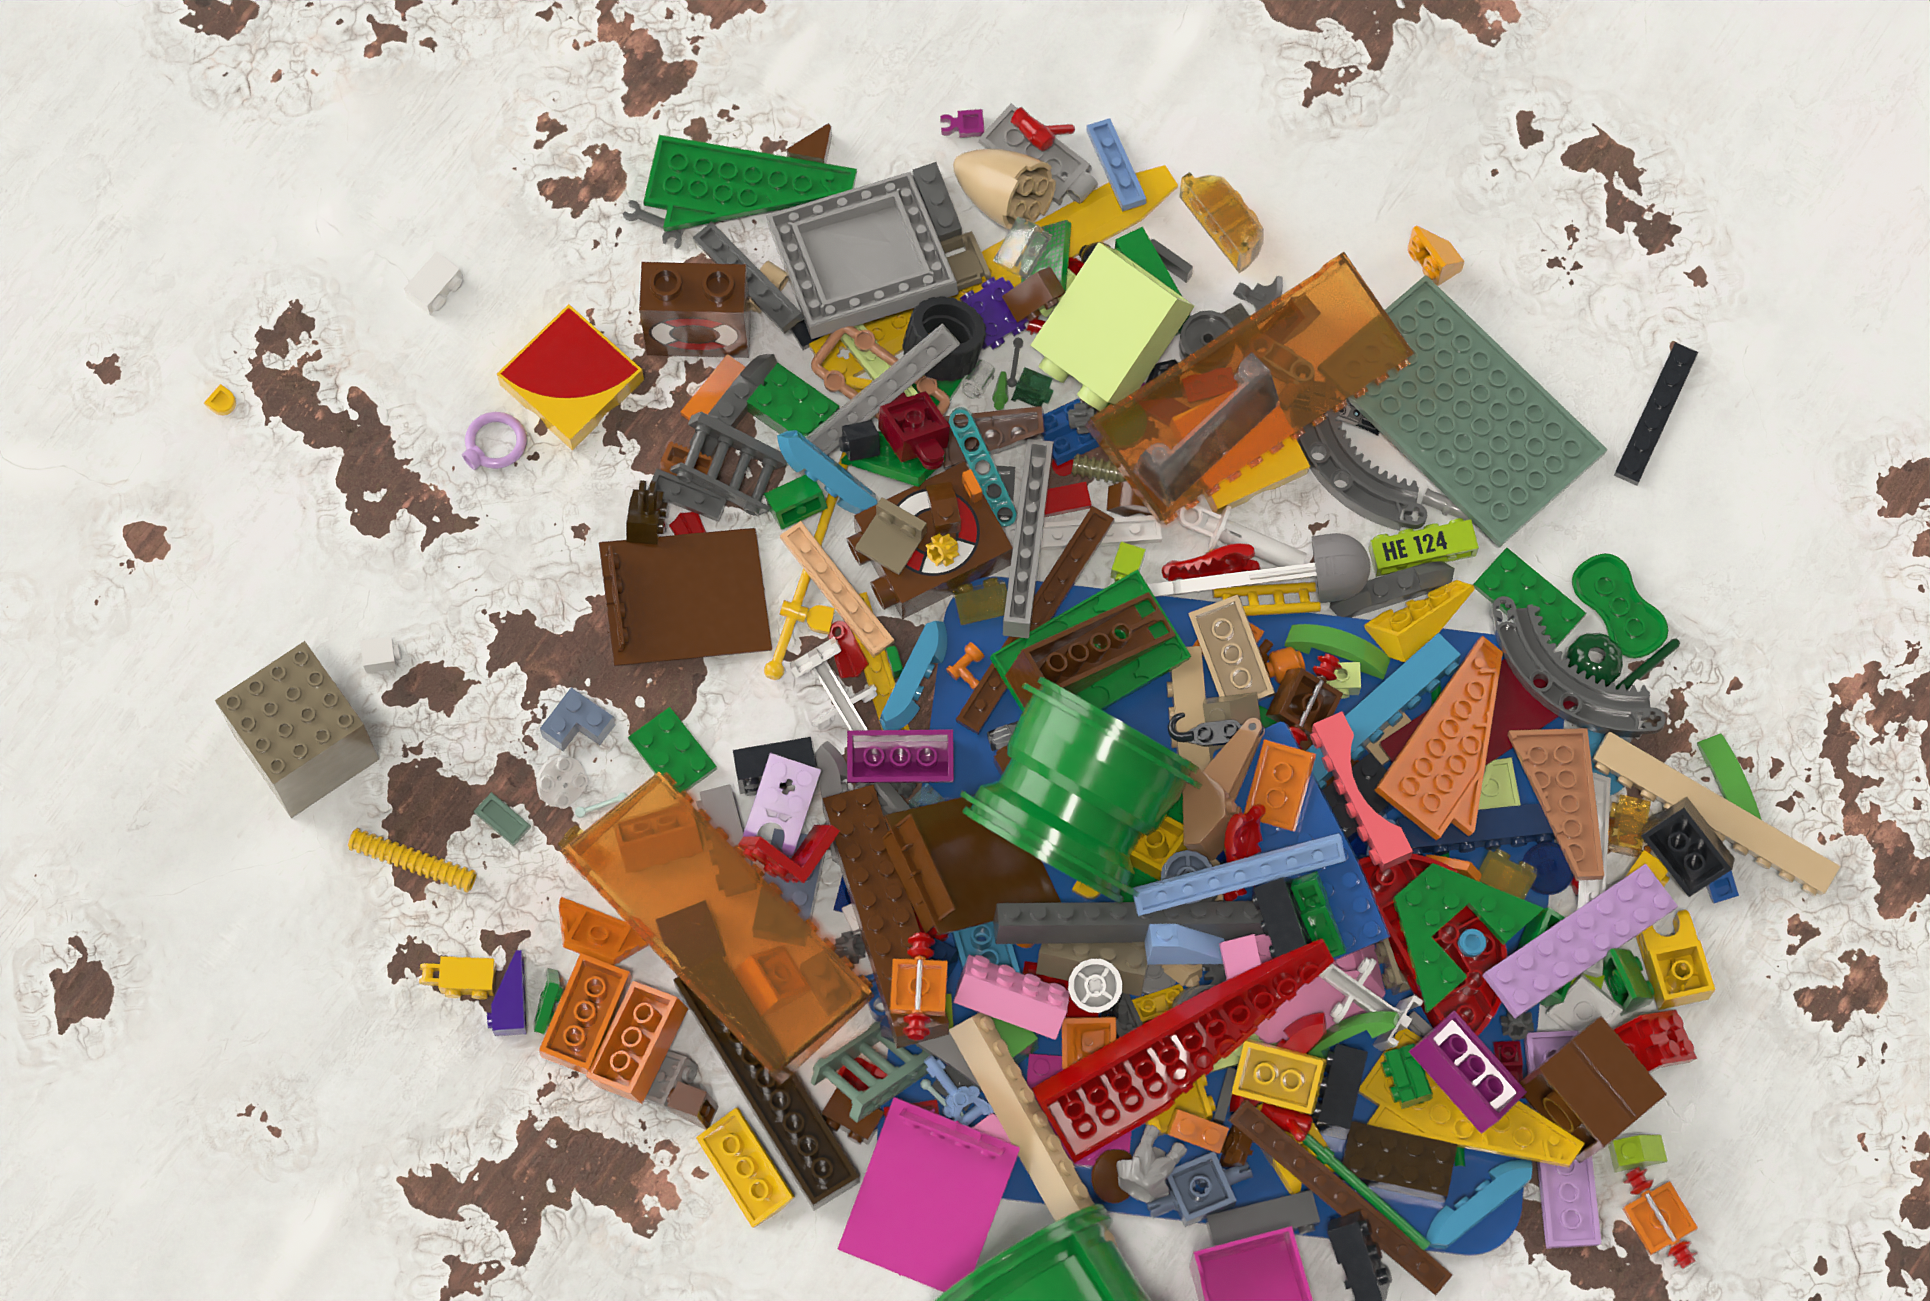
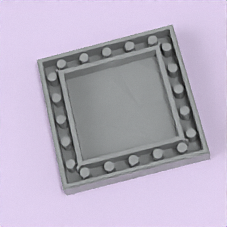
M911 171L766 215L768 228L811 339L833 333L844 327L856 326L914 308L921 301L931 297H950L958 294L956 279Z

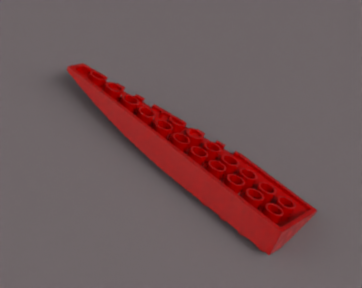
M1323 939L1269 960L1190 998L1031 1088L1073 1162H1078L1170 1109L1175 1104L1174 1100L1183 1092L1185 1094L1194 1087V1082L1203 1074L1207 1076L1221 1058L1226 1059L1258 1030L1257 1026L1266 1018L1268 1020L1277 1013V1008L1286 1000L1290 1002L1304 984L1309 985L1334 962V959Z

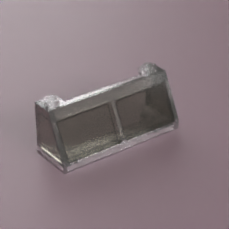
M1252 352L1240 363L1238 372L1233 377L1238 382V388L1172 450L1161 443L1153 444L1140 455L1133 472L1168 508L1279 406L1280 401L1271 372Z

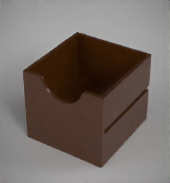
M1602 1016L1576 1034L1519 1082L1526 1091L1523 1095L1537 1113L1585 1143L1576 1157L1579 1163L1606 1147L1667 1095Z

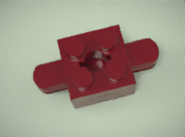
M926 391L907 397L905 392H902L892 402L880 406L878 428L901 463L918 457L926 469L934 470L943 465L945 454L943 448L948 447L950 425Z

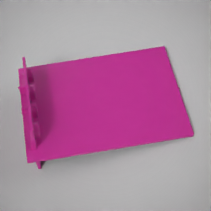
M894 1098L837 1249L895 1272L899 1276L902 1275L945 1292L975 1270L1020 1147L963 1125L959 1121H953L935 1114V1109L930 1112Z

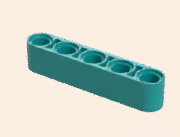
M964 407L955 408L950 414L949 423L956 440L1001 526H1010L1016 520L1017 515L1016 507L971 412ZM963 413L968 417V423L962 427L957 426L953 420L954 416ZM968 437H975L979 440L980 444L978 448L969 450L964 444L965 440ZM981 460L987 461L990 464V470L986 473L978 472L975 467L977 462ZM990 484H997L1001 487V493L998 496L993 497L987 493L986 489ZM1002 507L1011 509V518L1007 520L999 518L997 514L999 509Z

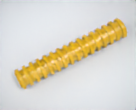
M360 828L353 830L349 838L348 849L350 851L355 849L359 854L364 852V856L371 855L372 859L378 857L381 862L386 860L387 864L391 865L394 863V866L397 868L402 866L403 870L410 869L411 873L416 871L419 876L424 874L428 879L433 877V881L441 880V884L448 883L450 887L455 885L456 889L460 890L463 888L466 893L474 885L476 871L473 869L468 871L467 867L460 868L459 864L454 866L451 861L446 863L445 859L441 858L438 860L437 856L430 857L429 853L422 854L421 850L414 851L412 847L407 849V846L404 844L399 846L398 842L391 843L390 839L385 841L382 836L377 838L374 833L369 835L368 831L361 832Z

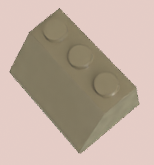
M1257 692L1204 699L1205 723L1236 720L1243 725L1250 718H1257L1261 722ZM1225 745L1209 746L1210 761L1214 759L1213 753Z

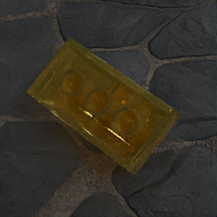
M1190 172L1181 178L1179 198L1237 272L1241 273L1258 257L1264 243L1263 227L1258 221V217L1245 204L1239 192L1234 190L1223 176L1204 175L1194 178Z

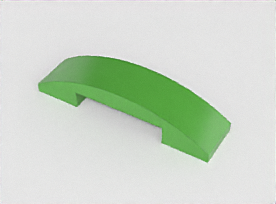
M1292 625L1284 645L1307 654L1310 653L1311 648H1315L1353 662H1360V672L1383 680L1391 660L1382 650L1370 642L1351 633L1321 625Z
M1720 733L1697 742L1707 767L1710 766L1723 797L1761 819L1744 772L1724 736Z
M1376 1011L1344 1019L1328 1028L1327 1033L1307 1054L1326 1059L1330 1050L1329 1047L1365 1030L1368 1031L1372 1038H1375L1396 1028L1399 1015L1397 1012Z

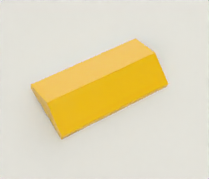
M735 1107L696 1137L752 1228L780 1212L795 1198L738 1107Z

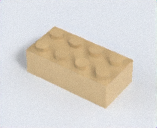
M1238 595L1188 613L1219 697L1257 692L1259 702L1275 696L1276 693Z

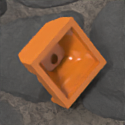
M1064 1017L1062 1022V1070L1115 1041L1116 1017Z

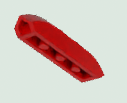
M1325 1013L1310 1014L1291 1023L1283 1030L1289 1040L1286 1041L1283 1038L1276 1046L1307 1054L1327 1033ZM1232 1094L1230 1112H1235L1245 1099L1255 1107L1261 1101Z

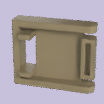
M972 231L940 242L944 253L962 247L965 248L963 252L946 257L956 279L958 291L982 283V276H985L986 280L992 278Z

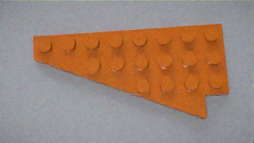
M1481 636L1476 641L1374 790L1435 840L1442 836L1450 823L1454 824L1467 836L1473 834L1476 827L1503 654L1499 648L1484 636Z

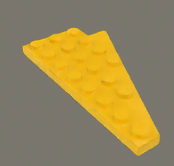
M1407 1028L1400 1030L1394 1037V1039L1399 1041L1397 1046L1385 1050L1384 1053L1410 1044L1416 1045L1422 1038ZM1384 1053L1359 1089L1360 1095L1378 1106V1109L1367 1125L1458 1144L1457 1147L1570 1168L1585 1144L1520 1101L1498 1122L1483 1133H1480L1426 1071L1425 1073L1433 1093L1432 1099L1401 1109L1399 1102H1393L1389 1088L1393 1087L1391 1078H1385L1381 1067V1062H1384Z

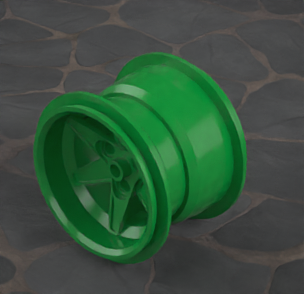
M1041 676L1037 681L1041 684L1039 690L1024 683L1022 688L1033 695L1022 712L1008 742L1007 755L1012 759L999 781L980 785L975 796L964 790L961 791L960 796L973 803L971 808L965 806L962 812L1016 846L1118 903H1122L1124 897L1120 895L1122 891L1138 897L1139 892L1129 885L1135 875L1130 855L1142 834L1149 836L1158 830L1178 801L1187 783L1197 789L1201 788L1202 784L1189 777L1191 771L1197 773L1199 767Z

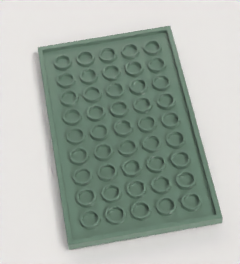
M1427 275L1422 277L1325 360L1317 370L1324 378L1330 380L1336 386V389L1499 548L1606 454L1608 450Z

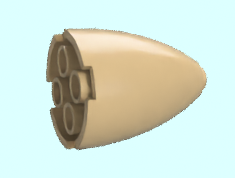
M1002 149L968 151L957 156L954 160V174L965 194L975 206L999 225L1016 234H1022L1032 229L1031 224L1040 214L1043 216L1046 214L1052 202L1056 186V180L1052 179V167L1049 164L1022 153Z

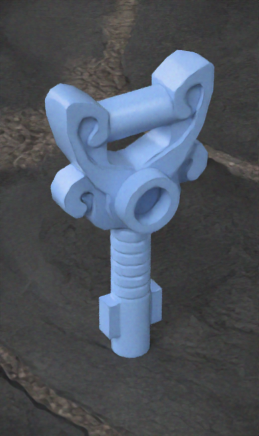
M930 1055L924 1060V1063L927 1065V1072L932 1078L935 1076L949 1094L945 1099L947 1106L943 1108L944 1116L952 1117L953 1121H959V1123L968 1126L981 1114L990 1115L994 1113L989 1103L978 1098L980 1092L976 1086L968 1088L960 1086L957 1088L943 1070L946 1067L940 1059L936 1060L933 1055ZM974 1103L975 1106L961 1117L960 1113L963 1108L968 1104Z

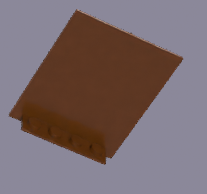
M756 528L660 536L658 544L626 542V540L599 542L606 599L605 605L607 607L609 631L607 632L610 633L614 666L772 651Z
M963 797L890 813L884 816L890 830L882 837L883 843L924 932L928 933L935 927L938 935H943L993 922L997 903H1061L1042 860L964 814L962 811L965 806L971 808L973 803Z

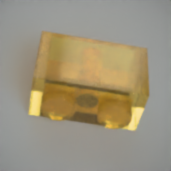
M1621 794L1616 802L1612 801L1609 811V817L1613 818L1612 827L1608 828L1609 852L1639 857L1644 842L1641 833L1644 824L1648 821L1651 801Z
M1498 848L1495 852L1489 850L1479 869L1482 874L1479 882L1525 900L1537 877V874L1533 873L1535 868L1523 861H1520L1519 865L1510 861L1511 855Z

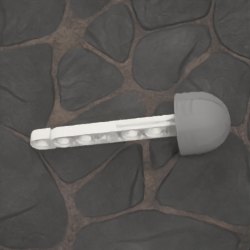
M1332 533L1311 536L1314 563L1148 584V587L1154 596H1172L1211 591L1217 588L1249 586L1316 577L1320 603L1346 600L1358 594L1368 581L1371 566L1368 553L1358 540L1346 534Z

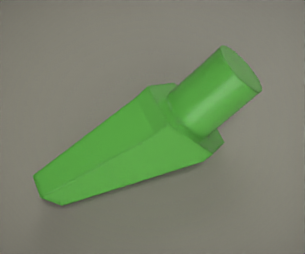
M1002 371L999 374L992 396L994 408L997 410H1002L1009 400L1007 374Z

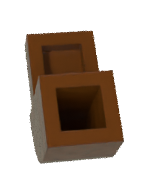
M1125 481L1108 486L1107 511L1124 517L1138 513L1143 515H1160L1161 520L1166 518L1168 494L1156 490L1155 484L1148 482Z

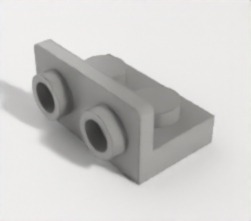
M668 1051L644 1101L664 1107L670 1113H673L667 1106L670 1090L676 1087L678 1081L690 1085L695 1079L698 1066L687 1057Z

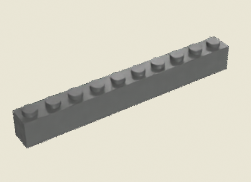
M1253 901L1195 902L1141 916L1137 914L1135 902L997 903L993 925L996 944L1145 942L1149 924H1178L1229 941L1253 934L1255 936L1262 935L1261 921L1264 919L1261 910L1256 909Z

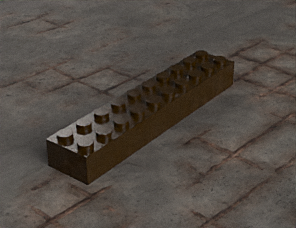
M720 952L673 979L680 996L813 1211L859 1184L860 1179L857 1172Z

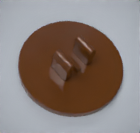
M1110 1149L1100 1155L1094 1164L1091 1176L1092 1186L1096 1195L1105 1202L1120 1203L1130 1196L1119 1186L1116 1167L1118 1161L1132 1160L1133 1156L1127 1151Z

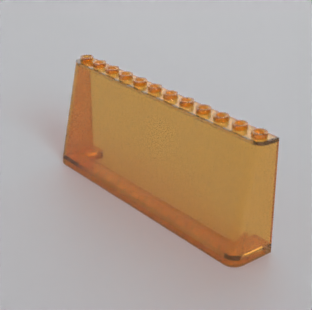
M1342 252L1325 263L1318 272L1115 405L1110 404L1092 416L1085 426L1158 524L1164 522L1165 525H1168L1179 517L1177 512L1183 508L1189 511L1200 503L1198 498L1204 494L1210 497L1221 489L1219 484L1225 480H1228L1229 483L1233 482L1242 475V469L1247 466L1252 469L1264 461L1262 456L1270 452L1273 455L1284 448L1283 442L1290 437L1293 441L1306 433L1304 428L1311 423L1316 427L1327 419L1325 414L1331 410L1337 413L1348 405L1346 400L1352 396L1358 399L1369 391L1367 386L1373 382L1379 385L1390 377L1388 372L1395 368L1397 371H1400L1410 364L1408 359L1414 352L1346 253Z
M658 771L562 848L560 853L573 869L605 899L747 1048L776 1082L781 1085L874 997L870 990L873 985L863 974L858 977L852 971L855 966L847 957L843 956L840 958L834 952L837 948L827 937L822 940L816 934L819 929L810 919L804 921L798 915L801 911L791 900L786 903L780 897L783 892L773 881L768 884L762 878L765 873L755 863L751 866L745 860L746 857L742 854L743 850L737 844L732 847L727 842L729 836L719 826L715 829L709 823L712 819L702 808L697 811L691 805L694 800L686 791L682 790L679 792L674 787L676 782L667 772L662 775Z

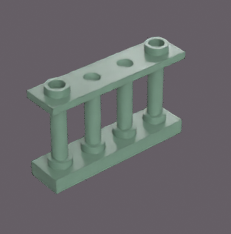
M881 1021L874 1022L867 1031L827 1058L819 1059L813 1067L814 1073L810 1083L815 1086L825 1078L833 1083L852 1100L853 1106L849 1116L856 1122H859L928 1074L926 1070L927 1065L924 1063V1060L930 1054L923 1051L919 1055H912L905 1048L896 1049L895 1043L881 1037ZM881 1042L906 1064L901 1067H894L875 1051L872 1046ZM863 1054L888 1076L882 1080L876 1079L854 1059ZM845 1066L870 1088L865 1092H859L835 1071Z

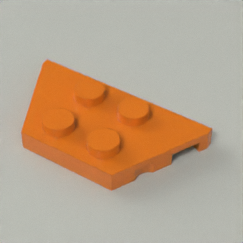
M561 897L559 900L558 909L562 944L566 949L579 954L583 953L611 965H616L654 942L656 933Z

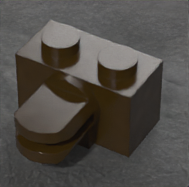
M641 480L639 490L633 489L626 520V542L658 544L659 534H664L665 519L662 518H667L668 502H664L663 491H656V481H651L649 490H646V481Z

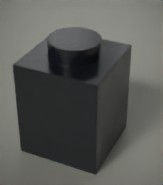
M872 420L842 426V437H839L841 452H845L850 461L880 455L879 433Z

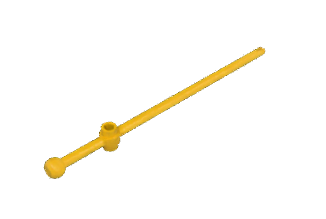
M842 452L838 464L847 470L849 465L841 464V459L846 455L845 452ZM829 493L826 499L828 508L822 511L814 534V538L820 546H822L838 496L835 498ZM804 569L802 570L792 602L784 600L779 615L785 616L786 620L773 659L764 667L765 676L771 680H779L784 675L782 662L796 621L804 623L809 609L802 606L811 579Z

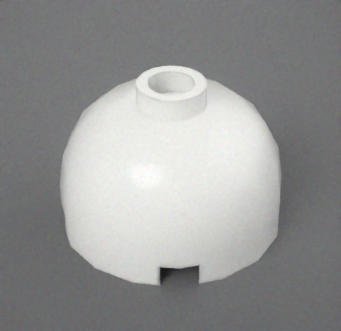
M1089 959L1081 962L1073 969L1069 978V992L1072 1000L1079 1008L1087 1012L1100 1013L1110 1009L1117 1003L1122 993V980L1118 970L1111 963L1103 959Z

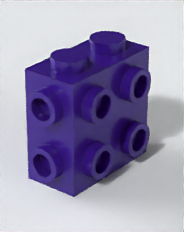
M1003 276L998 280L992 277L981 284L983 289L979 292L974 293L971 290L960 297L961 301L977 310V313L983 318L986 326L983 350L991 347L992 350L1005 343V336L1010 333L1013 336L1018 335L1026 329L1024 324L1028 322L1025 319L1017 323L1002 298L1004 294L1014 288L1009 280H1004Z

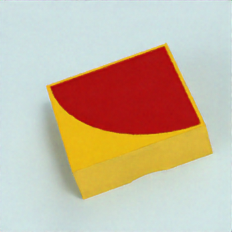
M570 304L497 373L499 385L522 406L535 413L544 422L546 427L571 450L575 449L598 426L602 418L611 409L618 406L644 381L642 369Z

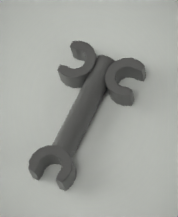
M629 200V207L634 208L635 212L628 213L624 211L623 217L625 220L635 221L639 219L663 229L664 218L640 209L637 201ZM686 228L669 232L665 231L662 236L663 244H666L669 238L674 237L676 238L674 246L678 249L682 244L681 236Z

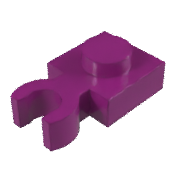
M983 109L957 111L958 117L955 118L949 114L940 116V123L947 122L950 124L947 128H941V135L949 136L954 131H959V138L979 137L984 133Z

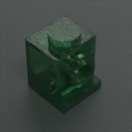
M1024 367L1011 400L1016 402L1018 399L1035 407L1042 406L1043 402L1048 404L1054 391L1050 389L1053 378Z

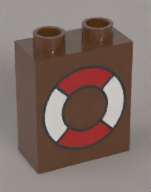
M641 262L639 313L647 355L725 357L728 354L732 358H749L751 306L746 264Z
M965 461L925 480L919 487L913 486L886 499L927 523L926 535L901 574L894 573L856 551L857 543L876 516V505L854 515L855 534L846 538L850 551L859 566L871 561L879 578L870 582L877 601L883 610L895 605L902 619L957 593L965 585L977 579L989 577L1011 566L1013 547L985 496L982 493V500L976 503L972 502L962 484L963 472L969 470ZM951 482L957 499L961 519V532L951 533L950 537L958 543L959 556L953 558L954 563L948 566L944 564L936 566L927 555L928 548L926 545L932 542L931 537L935 536L925 486Z

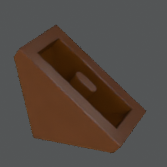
M827 123L787 148V157L826 163L832 139L831 125Z

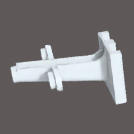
M835 637L790 663V668L796 678L813 669L835 705L811 722L814 727L817 726L819 730L825 728L832 723L830 718L840 713L849 730H868L853 704L861 699L864 703L870 701L877 696V688L873 684L848 697L827 662V659L841 652L840 645Z
M1365 957L1357 969L1360 974L1356 980L1331 964L1319 977L1345 995L1342 1003L1338 1002L1330 1013L1333 1021L1338 1024L1347 1013L1352 1002L1367 1013L1376 1011L1397 1012L1399 1019L1396 1028L1379 1035L1372 1045L1380 1051L1397 1046L1399 1041L1393 1038L1394 1033L1409 1026L1412 1018L1406 1015L1408 1010L1421 1006L1423 1001L1414 995L1400 1000L1394 1008L1364 987L1363 983L1377 962L1373 958L1368 959Z

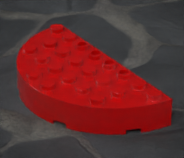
M1412 854L1411 859L1384 871H1381L1379 865L1373 864L1370 856L1360 859L1359 862L1390 933L1391 937L1388 940L1396 964L1413 994L1423 1001L1421 1008L1432 1027H1436L1450 1013L1455 1011L1478 1036L1487 1027L1502 1002L1482 975L1507 958L1506 944L1503 945L1468 906L1463 908L1438 930L1432 938L1467 975V978L1426 1013L1421 990L1416 982V973L1407 951L1408 946L1405 935L1400 927V918L1393 902V898L1432 863L1456 873L1458 871L1440 861L1417 854ZM1469 929L1480 931L1486 939L1484 951L1476 957L1463 955L1458 947L1459 937Z

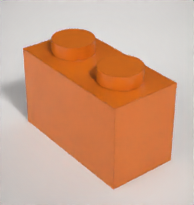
M1174 1109L1166 1135L1220 1154L1229 1128L1179 1109Z

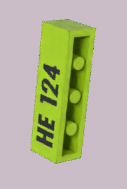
M1463 518L1451 520L1449 524L1441 526L1434 523L1426 525L1421 530L1405 529L1397 535H1377L1370 540L1368 549L1375 577L1424 563L1436 561L1446 563L1475 557L1479 547L1472 520L1464 521Z

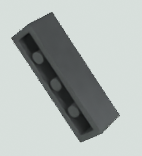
M1311 1190L1208 1215L1205 1219L1212 1247L1292 1226L1293 1232L1299 1230V1234H1306L1315 1231V1226H1318L1320 1223Z

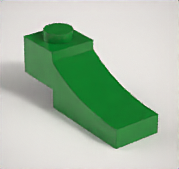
M1318 871L1292 879L1291 889L1300 907L1302 920L1312 942L1323 939L1333 958L1345 954L1346 947L1335 922L1327 898V892Z

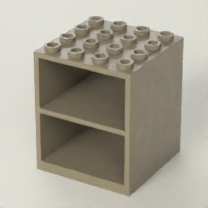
M305 641L215 700L232 734L290 818H293L379 760L363 722Z

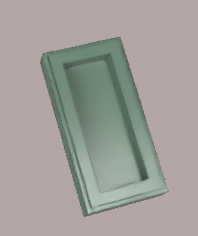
M492 792L474 810L476 816L513 847L531 828L529 823Z

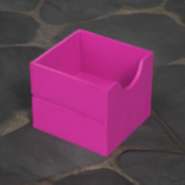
M1292 1226L1193 1252L1189 1268L1199 1301H1313Z

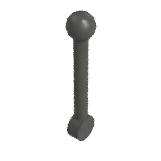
M1019 337L1013 341V346L1015 347L1011 375L1007 380V385L1011 388L1017 384L1015 376L1019 351L1023 347V340Z

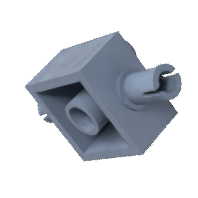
M1214 1151L1175 1167L1165 1180L1169 1189V1195L1146 1203L1148 1210L1151 1211V1217L1154 1219L1161 1214L1175 1209V1211H1178L1184 1227L1206 1219L1208 1215L1235 1207L1236 1199L1231 1190V1185L1253 1177L1251 1169L1248 1170V1163L1245 1162L1244 1166H1236L1224 1171ZM1196 1185H1199L1200 1188L1205 1187L1203 1194L1194 1192Z

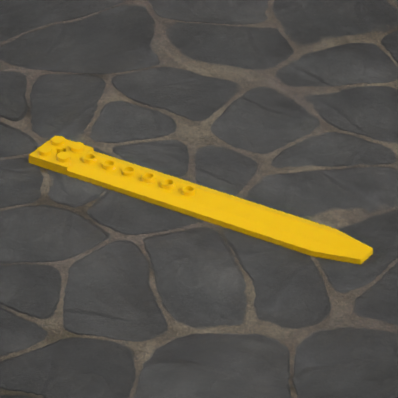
M1166 165L1137 172L1135 174L1145 194L1146 204L1122 211L1108 182L1093 190L1082 203L1073 201L1031 224V230L1068 220L1072 223L1069 257L1075 258L1079 256V251L1084 245L1104 242L1141 222L1178 188V184ZM1014 233L981 251L991 277H994L995 280L1003 276L1004 280H1009L1014 287L1021 283L1025 233ZM985 276L981 277L982 283L958 291L957 295L948 298L952 297L961 301L960 297L969 291L979 292L983 289L981 284L987 281ZM914 308L862 324L873 333L875 340L881 347L896 356L904 351L902 349L903 339ZM831 333L809 344V348L814 356ZM839 340L821 366L828 371L836 370L841 372L844 376V383H846L847 376L857 377L866 371L850 352L848 353V359L837 356L841 349L848 350L842 341Z

